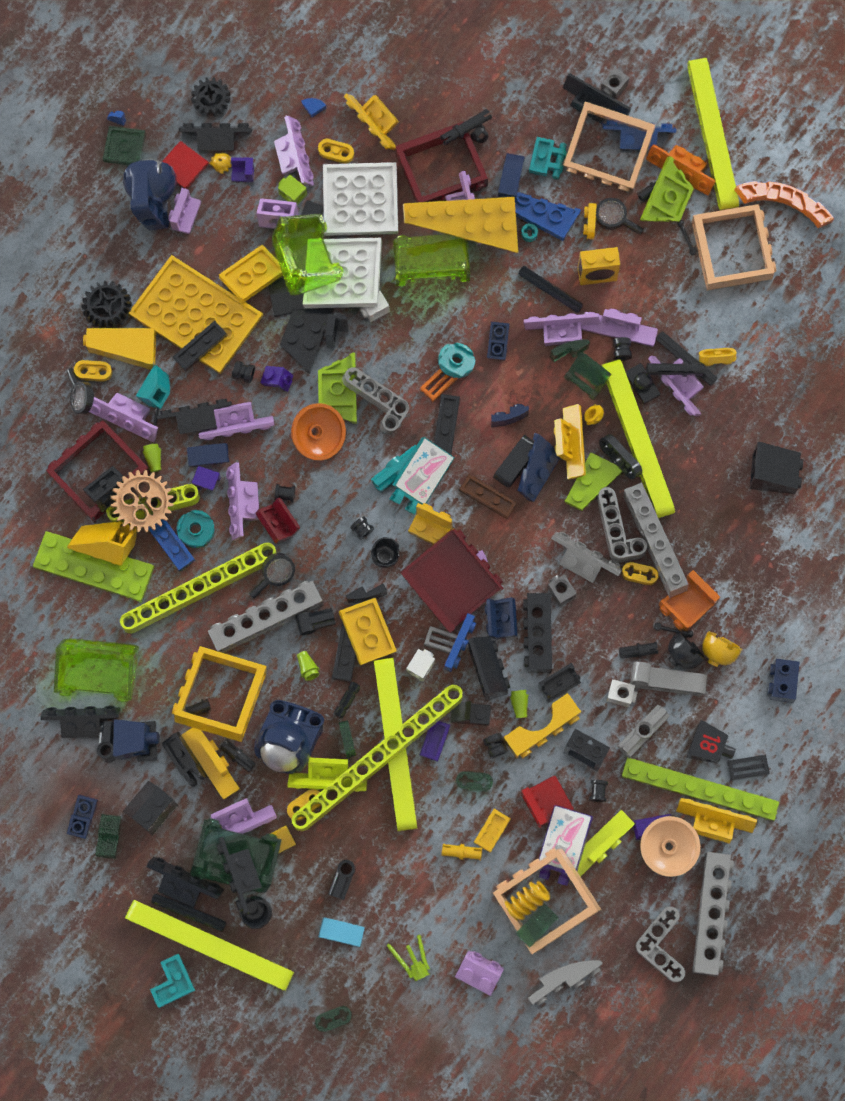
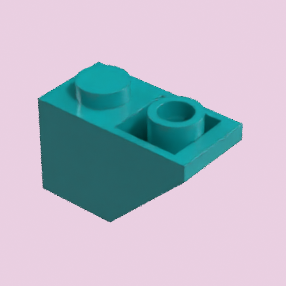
M154 365L136 397L147 406L161 409L170 394L169 375L160 367Z

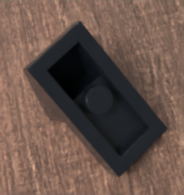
M465 701L451 710L450 723L487 726L490 724L491 705L471 704L472 701Z

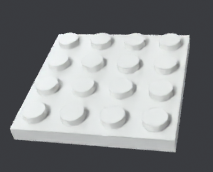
M396 162L323 164L324 236L398 234Z
M382 239L308 240L303 296L304 308L378 307Z

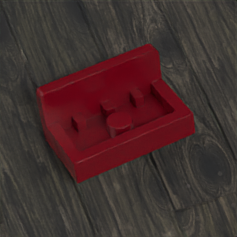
M281 498L276 499L269 506L258 509L255 513L275 544L292 538L300 529L297 521Z

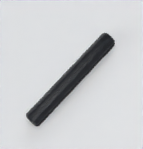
M522 266L519 270V276L576 313H579L583 308V303L526 266Z
M662 331L656 337V340L678 359L681 358L687 364H701L665 332ZM704 366V376H698L712 386L718 378Z
M154 894L152 897V904L221 932L226 927L224 920L159 894Z

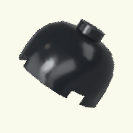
M678 631L668 644V652L670 654L668 659L675 667L679 665L683 669H693L705 661L704 655L694 642L687 639L688 636L684 632Z

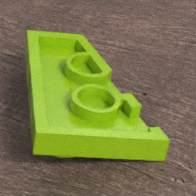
M593 453L589 454L585 462L586 475L576 479L565 500L566 504L580 511H583L598 496L602 488L608 487L614 479L623 473L616 464Z

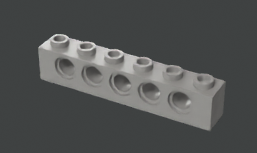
M640 483L625 489L624 500L642 539L647 543V550L669 598L686 592L689 584L643 484Z
M304 581L298 585V588L292 591L291 589L285 590L280 594L281 596L275 599L273 597L263 601L262 605L246 609L244 614H235L229 617L228 621L223 624L219 622L212 625L208 633L216 650L225 653L294 620L295 616L300 613L310 612L323 606V601L313 581ZM303 596L305 600L302 603H296L295 598ZM285 604L288 607L284 612H280L277 610L279 605ZM267 612L270 614V617L267 620H262L260 615ZM245 621L253 622L252 626L248 629L242 627ZM228 629L235 630L233 636H225V632Z
M706 852L692 969L694 974L718 976L719 972H722L723 960H720V955L725 950V940H722L723 932L727 930V920H724L725 912L729 911L730 903L726 898L727 892L731 891L732 881L728 879L729 872L733 871L734 865L731 855L713 852ZM716 869L720 870L723 874L720 880L715 879L713 876V871ZM717 889L721 894L720 899H713L711 897V890ZM710 909H715L718 912V919L714 920L709 917ZM708 929H713L716 932L714 940L707 937L706 932ZM706 949H711L714 952L712 960L705 957L704 952Z

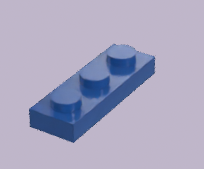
M161 519V527L155 524V530H152L150 526L148 530L180 572L192 564L195 559L168 522Z
M467 613L444 665V670L452 672L453 668L457 669L461 660L458 656L461 650L465 651L468 645L466 638L469 633H473L477 623L474 622L475 616Z

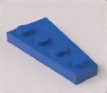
M517 193L515 203L516 217L534 224L544 232L564 241L580 215L581 209H572L564 204L559 203L557 205L545 199L539 200L531 198L527 194Z

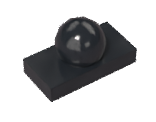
M641 363L625 371L630 384L643 404L660 396V392L653 383L651 375L646 374V370Z

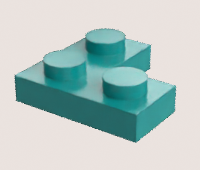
M180 954L160 962L168 981L150 989L158 1008L196 991Z

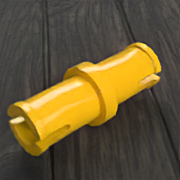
M443 843L442 856L459 857V860L464 858L481 860L482 848L467 847L465 844L458 846Z

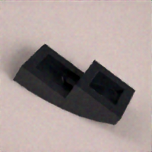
M381 584L366 592L362 586L347 594L346 600L348 603H362L373 598L378 599L387 595V589L384 584Z

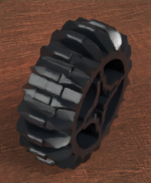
M104 281L103 285L97 282L96 288L91 286V292L86 291L85 295L87 297L82 298L85 304L81 305L82 310H85L83 315L87 317V322H92L94 328L96 326L99 328H104V326L106 328H110V326L117 328L118 323L123 325L122 319H129L127 314L131 311L129 307H132V302L129 301L131 297L127 294V290L125 288L122 289L121 284L115 286L113 281L110 285H108L107 281ZM106 294H113V295H116L117 297H115V296H113V297H108V296H106ZM98 297H100L99 302L95 303V306H93L95 300ZM104 300H106L107 304L109 305L110 311H108L107 307L104 306ZM119 305H121L119 311L116 314H114L115 309L119 308ZM96 314H106L108 317H100Z

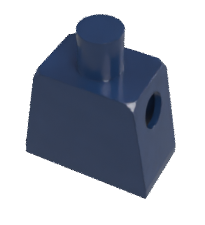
M114 719L113 757L118 760L149 754V744H159V732H150L147 724Z

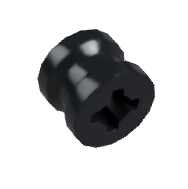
M363 516L356 520L350 529L357 533L359 540H362L373 532L374 527L369 525L367 518Z

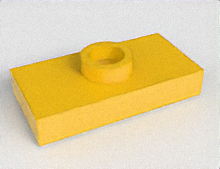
M493 809L476 837L474 844L491 853L511 818Z

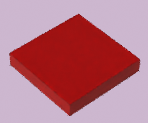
M182 141L162 161L173 167L177 176V185L184 189H188L209 165L206 159Z

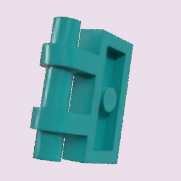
M537 137L529 173L547 177L548 170L553 171L552 178L559 179L560 173L563 172L564 168L563 160L567 155V144L560 143L559 148H555V140ZM552 155L557 157L555 163L550 162Z

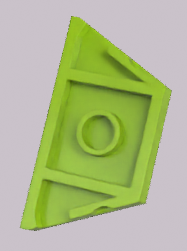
M671 156L666 158L640 218L641 221L678 222L681 220L694 188L686 180L682 170H678Z
M351 353L348 357L337 360L330 366H325L318 370L319 403L335 408L344 420L357 424L356 393L347 388L342 382L345 372L349 368H356L355 353ZM351 375L349 380L353 381L355 376Z

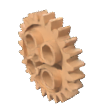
M137 470L136 476L129 472V479L123 476L122 480L124 483L117 482L116 484L119 489L113 488L112 491L116 495L110 497V499L115 500L111 507H116L117 509L113 514L120 515L117 521L123 519V527L129 524V530L131 531L136 527L138 533L141 528L144 529L145 533L148 532L149 526L152 530H155V524L161 527V519L167 521L168 518L165 514L172 513L167 508L173 506L172 503L168 502L173 496L167 494L171 488L165 489L164 487L167 481L161 483V476L155 479V472L148 476L147 470L144 471L143 475ZM139 484H147L148 492H141L139 490ZM132 487L141 499H146L144 503L153 512V515L149 514L144 504H138L139 498L131 491ZM125 495L133 497L132 504L128 505L124 502L123 498ZM157 498L160 501V507L154 508L151 505V499ZM137 510L145 512L143 520L136 517L135 513Z

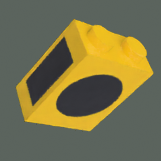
M618 247L580 252L578 263L580 285L617 281L620 269Z

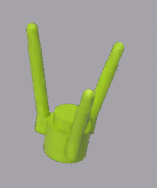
M417 935L422 962H417L410 945L406 946L413 965L410 966L411 969L390 944H387L388 949L406 970L410 978L413 977L415 981H418L430 975L428 972L430 968L426 960L420 935Z

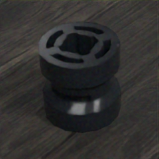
M628 337L613 339L612 343L615 348L613 359H620L621 361L630 360L632 358V351L630 350L631 339Z
M237 360L233 367L232 378L236 380L243 379L244 382L251 383L255 373V365H245Z
M496 733L483 739L484 745L489 749L488 755L490 758H495L508 752L506 745L502 742L503 737L501 733Z

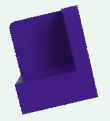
M231 157L232 182H254L253 158Z
M198 466L192 480V485L197 490L205 488L213 491L217 481L221 480L220 473Z

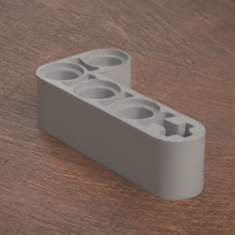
M349 368L343 375L342 382L347 388L386 413L380 422V430L384 434H392L408 413V402L357 368ZM351 375L355 376L353 381L349 380ZM363 385H370L372 392H366ZM379 395H385L388 402H381ZM400 405L403 408V413H398L395 410V406ZM385 421H391L394 427L392 429L387 428Z
M610 487L602 488L598 494L597 502L610 558L618 563L642 558L647 549L646 541L642 538L626 540L616 493ZM604 495H607V497L610 498L609 506H607L606 498H603ZM611 512L615 514L616 517L614 519H608L606 517V514ZM613 530L618 531L620 536L612 537L610 532ZM640 545L643 550L636 552L633 546ZM622 549L624 554L618 556L614 553V550Z
M634 662L631 669L630 684L640 689L705 696L707 675L654 668L646 662Z

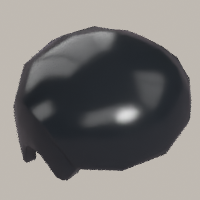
M389 537L378 539L371 549L373 563L380 568L394 566L400 557L399 544Z

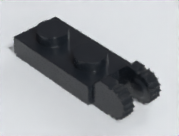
M175 732L162 742L163 747L178 771L184 776L190 786L195 787L197 785L194 775L190 773L192 769L199 779L204 780L207 778L203 768L199 766V762L180 732Z

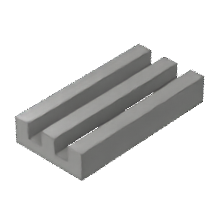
M430 626L424 646L450 654L452 649L429 642V640L452 647L454 642L431 634L433 632L456 640L458 635Z

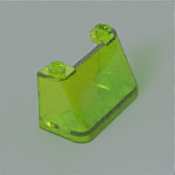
M322 214L281 216L273 232V248L289 293L292 296L301 295L340 281L341 277H343V267L338 262H331L324 243L323 236L327 231V224L323 220Z
M449 234L413 237L400 235L393 240L396 286H405V281L408 279L414 282V278L451 276V279H455V276H458L461 282L470 281L467 240Z
M73 638L63 639L56 647L54 693H59L61 696H70L71 693L79 690L110 693L120 702L131 700L133 698L139 646Z

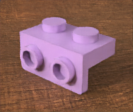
M181 188L180 194L177 193L174 204L176 205L174 210L170 211L168 220L172 230L190 234L201 201L190 197L189 190Z
M468 950L455 978L491 996L504 968L499 963L484 958L480 953Z

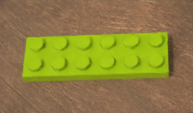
M48 531L45 532L33 568L142 602L154 570V565L127 557L122 565L112 564L111 562L68 549L67 546L72 539Z

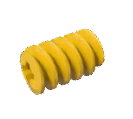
M537 880V885L530 882V890L524 886L523 891L525 894L518 891V899L515 896H511L512 903L507 900L504 902L509 914L516 921L523 920L525 915H530L531 911H535L538 906L544 904V901L550 899L547 889L540 881Z

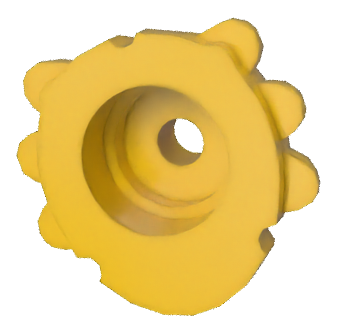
M216 153L209 163L214 170L221 174L225 171L228 172L229 168L232 167L231 158L226 153Z
M596 404L589 407L584 414L586 424L599 423L604 415L603 408Z

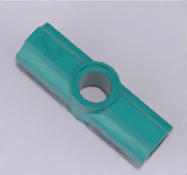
M416 445L412 446L400 457L396 456L391 459L382 471L371 478V482L378 491L383 492L394 483Z

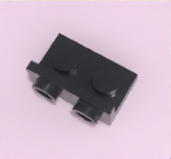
M112 466L86 486L83 491L97 505L99 510L103 512L111 504L115 503V500L110 499V497L116 495L112 491L113 488L119 489L116 483H124L122 480L123 475Z

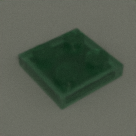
M109 126L103 162L130 165L131 163L141 161L146 136L145 130Z

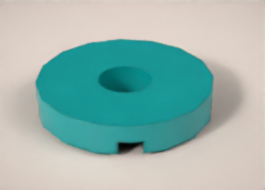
M461 343L445 345L438 356L440 369L446 375L453 378L468 376L472 372L476 361L473 351ZM452 358H459L461 360V363L454 362Z
M192 510L180 517L176 530L183 544L191 548H200L212 540L215 527L209 514L200 510ZM195 524L201 526V530L198 533L190 531L191 527Z

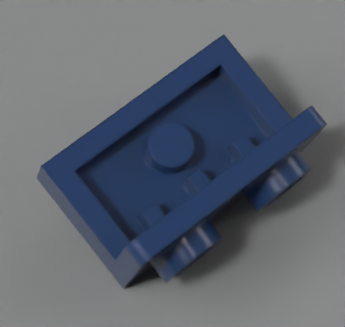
M515 598L486 599L485 613L488 620L486 625L488 635L496 640L517 637Z

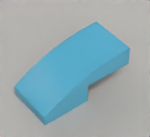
M323 917L318 937L360 947L365 927Z

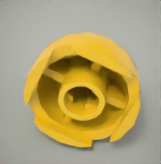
M708 631L702 643L703 653L709 658L707 662L715 667H718L719 664L726 666L734 663L743 649L724 637L717 638V634Z

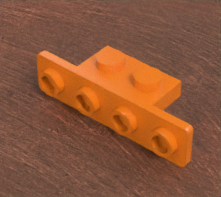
M654 144L651 146L646 157L647 161L662 169L666 158L669 156L673 157L674 164L678 170H682L686 180L691 183L693 188L705 195L710 194L716 181L702 173L707 162L678 145H675L669 153Z

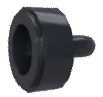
M483 124L473 130L470 134L471 140L478 143H484L488 140L489 134ZM481 133L484 135L482 139L479 138Z

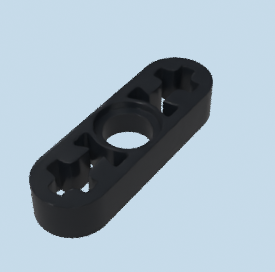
M608 434L600 438L599 445L602 451L629 479H635L642 474L640 463L613 435Z

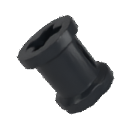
M276 484L274 500L281 498L282 500H290V502L294 503L296 487H284Z
M591 780L592 793L589 796V800L606 802L605 791L608 781Z

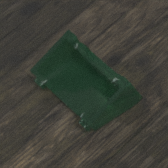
M204 819L190 874L229 885L231 878L224 871L222 864L225 862L224 857L219 855L216 847L218 839L223 837L229 855L249 849L261 884V888L253 891L266 893L272 883L282 839L269 833L261 838L222 829V825L219 824L220 821L216 819Z

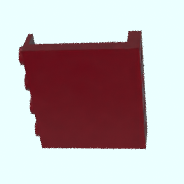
M452 528L399 572L449 633L456 629V626L466 618L467 613H473L486 602V599L491 598L499 590L504 589L501 585L503 581L497 574L493 575L489 571L490 565L485 559H479L477 549L472 544L468 545L464 540L466 539L464 533L460 529L456 531L455 528Z

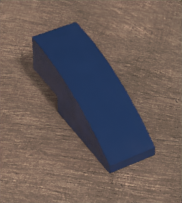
M507 153L500 180L498 198L515 197L516 203L525 156Z

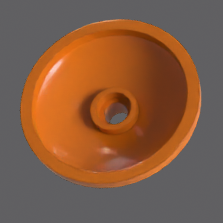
M315 403L301 409L293 420L291 428L292 441L298 452L306 458L312 460L329 459L341 449L345 441L346 427L344 420L335 408L327 404ZM313 428L316 429L315 435L312 434Z

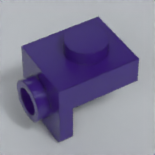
M266 366L260 383L264 386L279 387L283 391L288 392L293 374L284 367Z

